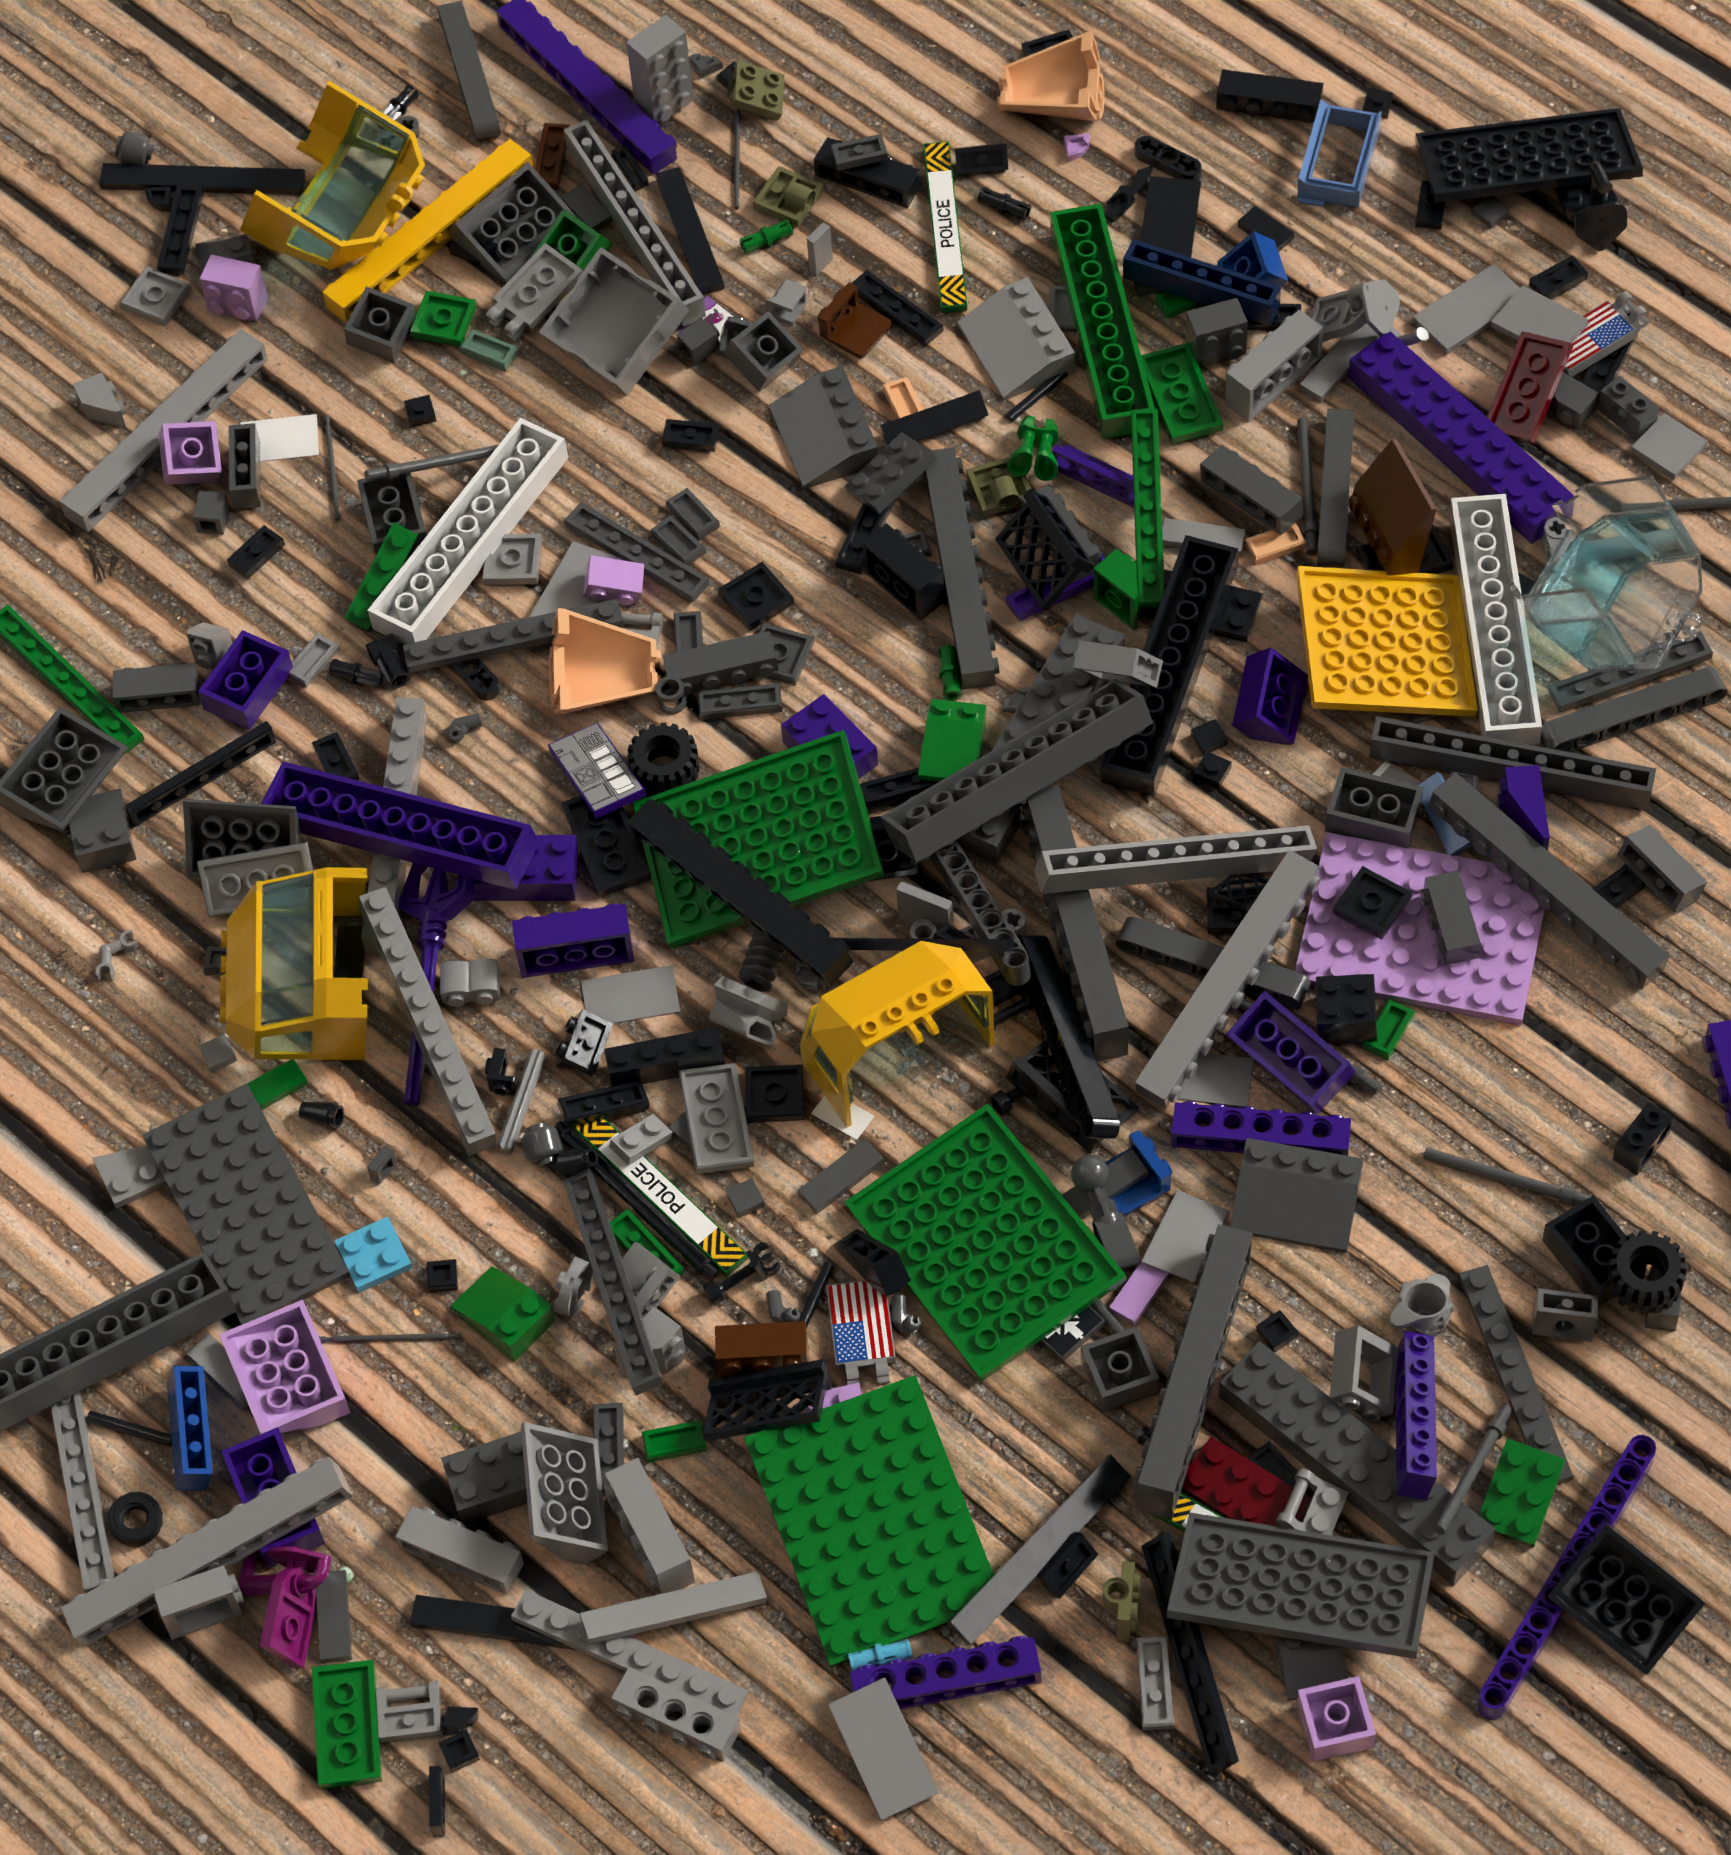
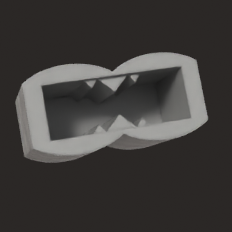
M477 959L469 962L450 961L441 963L440 995L443 1004L460 1007L469 1002L488 1005L493 1001L500 1000V968L497 960Z

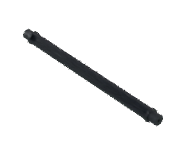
M559 1121L554 1126L558 1131L560 1140L570 1149H594L572 1127H566L563 1121ZM596 1151L598 1163L592 1166L591 1169L664 1240L677 1250L700 1275H705L710 1281L714 1280L718 1276L719 1270L713 1266V1262Z

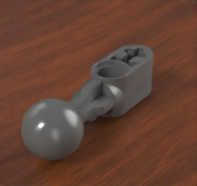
M1084 1155L1073 1164L1071 1178L1079 1190L1087 1192L1092 1203L1090 1208L1093 1218L1092 1226L1096 1239L1122 1271L1140 1264V1258L1122 1212H1118L1114 1200L1108 1198L1104 1188L1109 1177L1108 1167L1100 1157Z

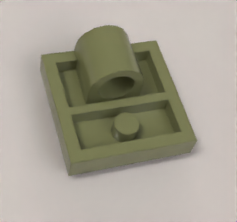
M737 60L733 66V77L727 90V98L731 99V106L779 120L783 111L784 75Z
M778 166L753 201V209L782 221L787 219L789 224L799 227L823 193L824 186L817 181Z
M1009 457L966 469L967 478L983 517L1021 507V497L1031 489L1026 475L1016 477L1009 472L1007 468Z
M1122 1561L1121 1577H1112L1103 1586L1104 1607L1109 1612L1118 1614L1117 1643H1130V1633L1137 1632L1140 1574L1135 1573V1562ZM1113 1592H1120V1599H1112L1109 1595Z

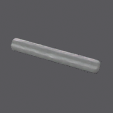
M532 1049L529 1052L497 1144L500 1152L510 1154L514 1150L545 1060L544 1052Z

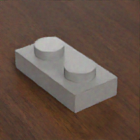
M652 1114L612 1138L609 1147L626 1164L630 1165L671 1140L673 1132L659 1118Z

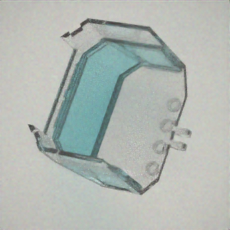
M1652 475L1584 484L1575 490L1577 495L1564 503L1561 499L1552 505L1567 530L1530 594L1522 595L1513 581L1507 582L1535 627L1587 668L1589 673L1659 669L1676 638L1683 642L1693 640L1697 635L1695 628H1700L1703 624L1701 616L1691 613L1702 593L1701 552Z

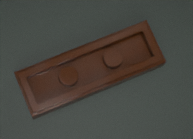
M544 123L535 170L553 190H559L567 149L564 129L570 127L568 124Z

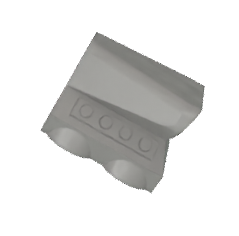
M722 976L714 984L716 1001L710 1012L709 1020L772 1047L775 1043L776 1033L771 1022L787 1016L788 1004Z

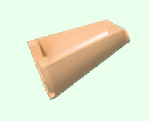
M1092 31L1085 32L1002 66V77L998 80L1001 96L997 97L999 111L1089 121L1101 119L1104 111L1103 73H1100V66L1097 62L1100 61Z
M563 608L557 609L552 629V635H555L552 641V646H550L549 694L551 707H556L554 708L555 714H565L656 692V685L662 679L661 675H657L655 671V666L659 667L661 661V652L656 649V639Z

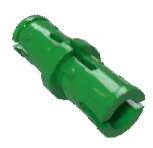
M786 219L770 227H761L760 231L740 238V246L745 254L760 247H770L773 245V242L793 235L791 224H788L789 221Z
M944 645L938 649L941 665L938 671L939 678L943 683L944 699L955 701L961 697L959 686L961 673L956 662V648L952 645Z

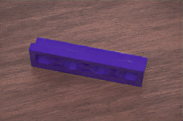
M1065 444L1064 447L1055 445L1052 449V454L1057 460L1059 473L1134 508L1133 475L1070 445Z

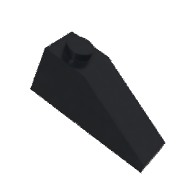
M859 1229L854 1230L833 1244L835 1249L875 1290L886 1296L899 1292L903 1285L911 1281L898 1252Z

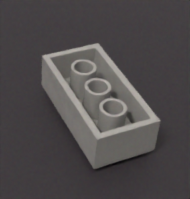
M664 15L626 42L634 104L640 105L645 114L651 120H656L658 124L668 120L674 113L688 106L694 100L686 32L667 15Z
M1298 310L1292 316H1287L1281 323V326L1274 332H1269L1258 346L1250 348L1243 359L1238 363H1233L1226 372L1225 405L1248 422L1255 418L1321 360L1323 326L1301 310Z
M636 1458L606 1472L607 1485L603 1486L608 1497L606 1501L613 1515L617 1514L620 1521L619 1526L625 1539H630L634 1557L639 1565H643L646 1572L645 1577L651 1590L657 1589L659 1594L683 1589L695 1583L691 1559L640 1460Z

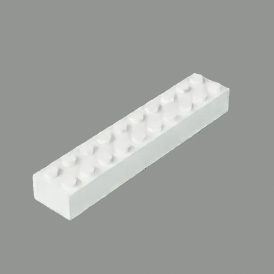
M520 418L368 609L372 628L384 635L392 634L395 640L402 644L426 640L484 567V562L489 554L493 555L502 543V537L513 530L569 457L565 438Z
M1506 494L1451 498L1449 520L1457 574L1459 576L1481 735L1528 745L1540 744L1542 722Z

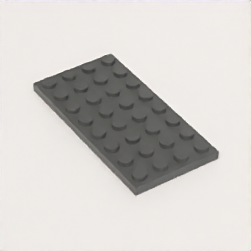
M247 1083L142 1134L145 1144L202 1252L205 1251L228 1288L236 1309L235 1314L241 1325L304 1300L350 1276L345 1263Z
M1189 1512L1168 1604L1167 1618L1416 1659L1435 1552Z

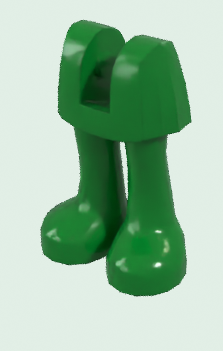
M1026 416L1019 424L1017 430L1018 438L1021 441L1020 447L1011 453L1007 462V468L1016 477L1027 475L1031 469L1033 447L1038 448L1034 464L1035 476L1042 481H1050L1056 477L1058 472L1057 460L1051 452V447L1059 440L1057 424L1053 419H1046L1043 428H1037L1034 424L1035 417Z

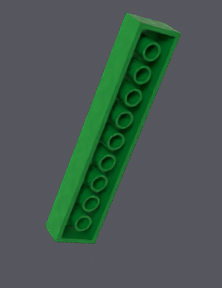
M1102 203L1050 212V232L1102 439L1130 435L1131 410L1155 409Z

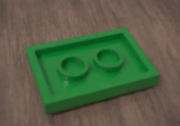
M1507 1438L1479 1516L1496 1529L1495 1533L1535 1547L1563 1470L1565 1459Z

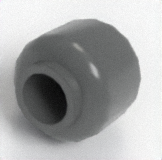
M126 131L122 136H118L115 156H118L120 163L145 164V160L151 161L153 145H149L147 135Z
M546 1122L538 1123L525 1129L526 1134L523 1135L521 1143L528 1162L539 1164L540 1168L554 1165L555 1156L563 1150L557 1129L553 1126H548Z

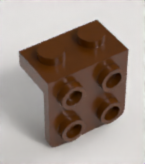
M850 282L843 289L837 291L833 301L827 307L822 308L818 315L820 337L858 358L866 357L891 328L890 319L859 303L858 286Z

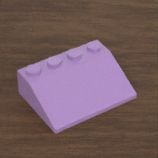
M303 1300L219 1334L260 1434L277 1427L280 1433L320 1426L350 1414L345 1396Z

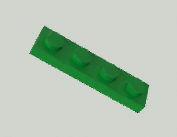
M393 522L344 620L369 632L372 624L368 609L402 568L418 537L417 533Z

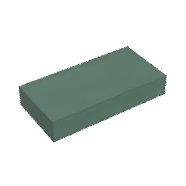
M474 329L471 330L459 348L460 354L505 372L519 353L517 346Z

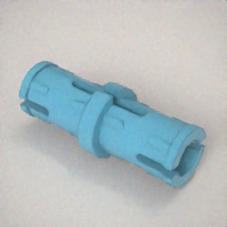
M908 1639L881 1646V1643L874 1644L875 1648L848 1653L852 1671H856V1668L863 1665L877 1667L886 1665L887 1662L894 1659H913Z

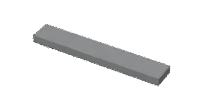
M757 1571L580 1613V1621L589 1645L766 1603L767 1596Z

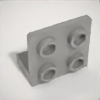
M635 1242L622 1260L643 1319L653 1307L657 1308L681 1276L642 1245Z

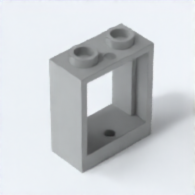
M1079 640L1078 648L1073 656V668L1099 680L1112 681L1118 679L1126 684L1153 688L1158 686L1163 663L1162 660L1137 648Z
M1359 1325L1335 1332L1329 1398L1341 1404L1343 1408L1356 1412L1368 1421H1377L1381 1417L1393 1414L1399 1348ZM1360 1358L1372 1363L1369 1393L1358 1388Z
M224 1565L153 1590L161 1618L172 1640L242 1616L240 1604L245 1603L235 1575H228Z

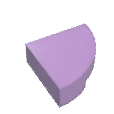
M1089 133L1064 136L1068 162L1074 161L1086 153L1090 143Z

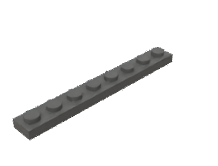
M618 599L567 609L617 627H624ZM556 612L404 644L408 671L412 673L551 643L555 635H552Z
M1488 1265L1459 1273L1460 1283L1507 1400L1513 1410L1512 1412L1525 1444L1564 1458L1565 1464L1557 1485L1572 1481L1573 1473Z

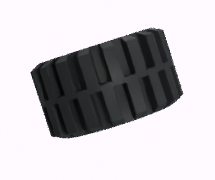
M667 722L661 723V726L656 727L655 724H651L648 730L641 729L639 736L634 735L631 739L632 744L628 746L627 755L629 768L645 789L647 796L651 794L656 795L697 780V772L700 770L697 746L693 736L688 735V731L685 728L679 730L678 725L672 723L671 726H667ZM661 756L676 758L673 763L665 766L651 764L654 759Z
M1646 1230L1639 1231L1638 1236H1635L1633 1233L1628 1234L1626 1241L1621 1239L1611 1254L1607 1273L1608 1287H1611L1610 1293L1613 1298L1619 1297L1618 1303L1622 1307L1627 1304L1629 1305V1311L1634 1313L1636 1309L1642 1310L1641 1314L1648 1315L1649 1310H1653L1654 1314L1661 1312L1662 1306L1667 1310L1672 1306L1673 1301L1676 1302L1683 1289L1687 1271L1684 1252L1679 1253L1680 1246L1676 1242L1671 1244L1670 1237L1664 1235L1663 1238L1659 1237V1232L1652 1231L1651 1235L1646 1234ZM1638 1264H1649L1656 1267L1663 1277L1655 1281H1645L1635 1276L1631 1268Z

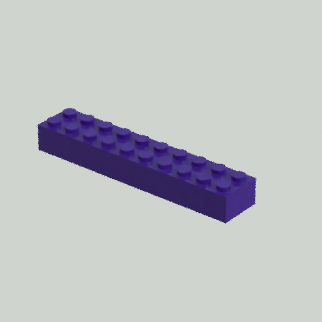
M1391 331L1382 335L1350 358L1348 378L1478 496L1506 494L1510 524L1531 544L1543 536L1545 524L1549 519L1560 517L1566 520L1572 515L1575 496Z
M282 761L261 804L296 806L302 834L514 890L517 889L539 844L529 824Z

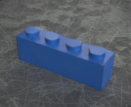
M174 1366L167 1381L175 1487L176 1490L206 1491L213 1475L204 1367Z

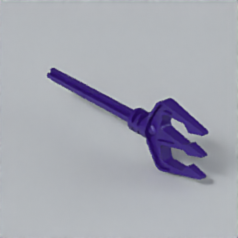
M412 863L398 907L408 915L419 920L421 926L418 929V934L420 935L417 938V945L422 948L420 965L433 991L438 951L445 948L446 942L444 939L447 935L445 930L447 929L448 921L454 919L473 901L475 897L473 878L458 875L456 887L448 891L446 871L433 869L425 896L419 899L421 875L428 867ZM413 1031L404 1104L418 1106L421 1098L425 1058Z

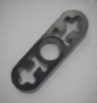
M1142 136L1136 140L1135 157L1139 161L1153 166V168L1173 178L1200 180L1202 165L1196 158L1151 136ZM1170 156L1173 157L1175 161L1172 163H1164L1161 161V159L1163 157Z
M479 658L448 665L479 699L488 701L494 699L499 694L497 677ZM473 664L478 667L474 673L467 674L463 672V668L467 665ZM481 677H482V681L485 683V685H487V686H490V685H491V688H489V689H487L486 687H483V688H482L481 682H480Z

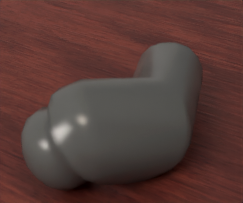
M479 713L455 718L446 731L447 739L452 743H458L464 738L469 729L482 727Z
M771 1290L766 1293L769 1316L772 1320L779 1323L797 1322L800 1319L798 1309L794 1308L792 1310L791 1307L786 1308L783 1306L779 1290Z
M900 1294L893 1295L891 1301L892 1323L906 1334L916 1333L921 1326L920 1318L918 1316L914 1318L913 1314L910 1315L906 1312V1296Z

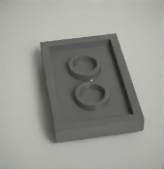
M901 432L844 487L850 495L880 514L937 458L932 451Z

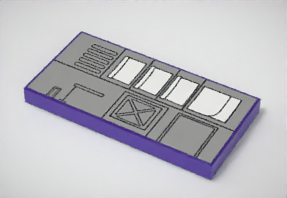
M598 722L548 744L549 752L596 819L646 796L645 789Z

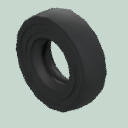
M129 1492L120 1496L112 1504L108 1512V1526L112 1535L120 1543L128 1546H142L151 1542L159 1534L163 1525V1513L158 1502L152 1496L143 1492ZM133 1509L143 1510L147 1514L145 1524L137 1529L128 1528L124 1524L126 1514Z

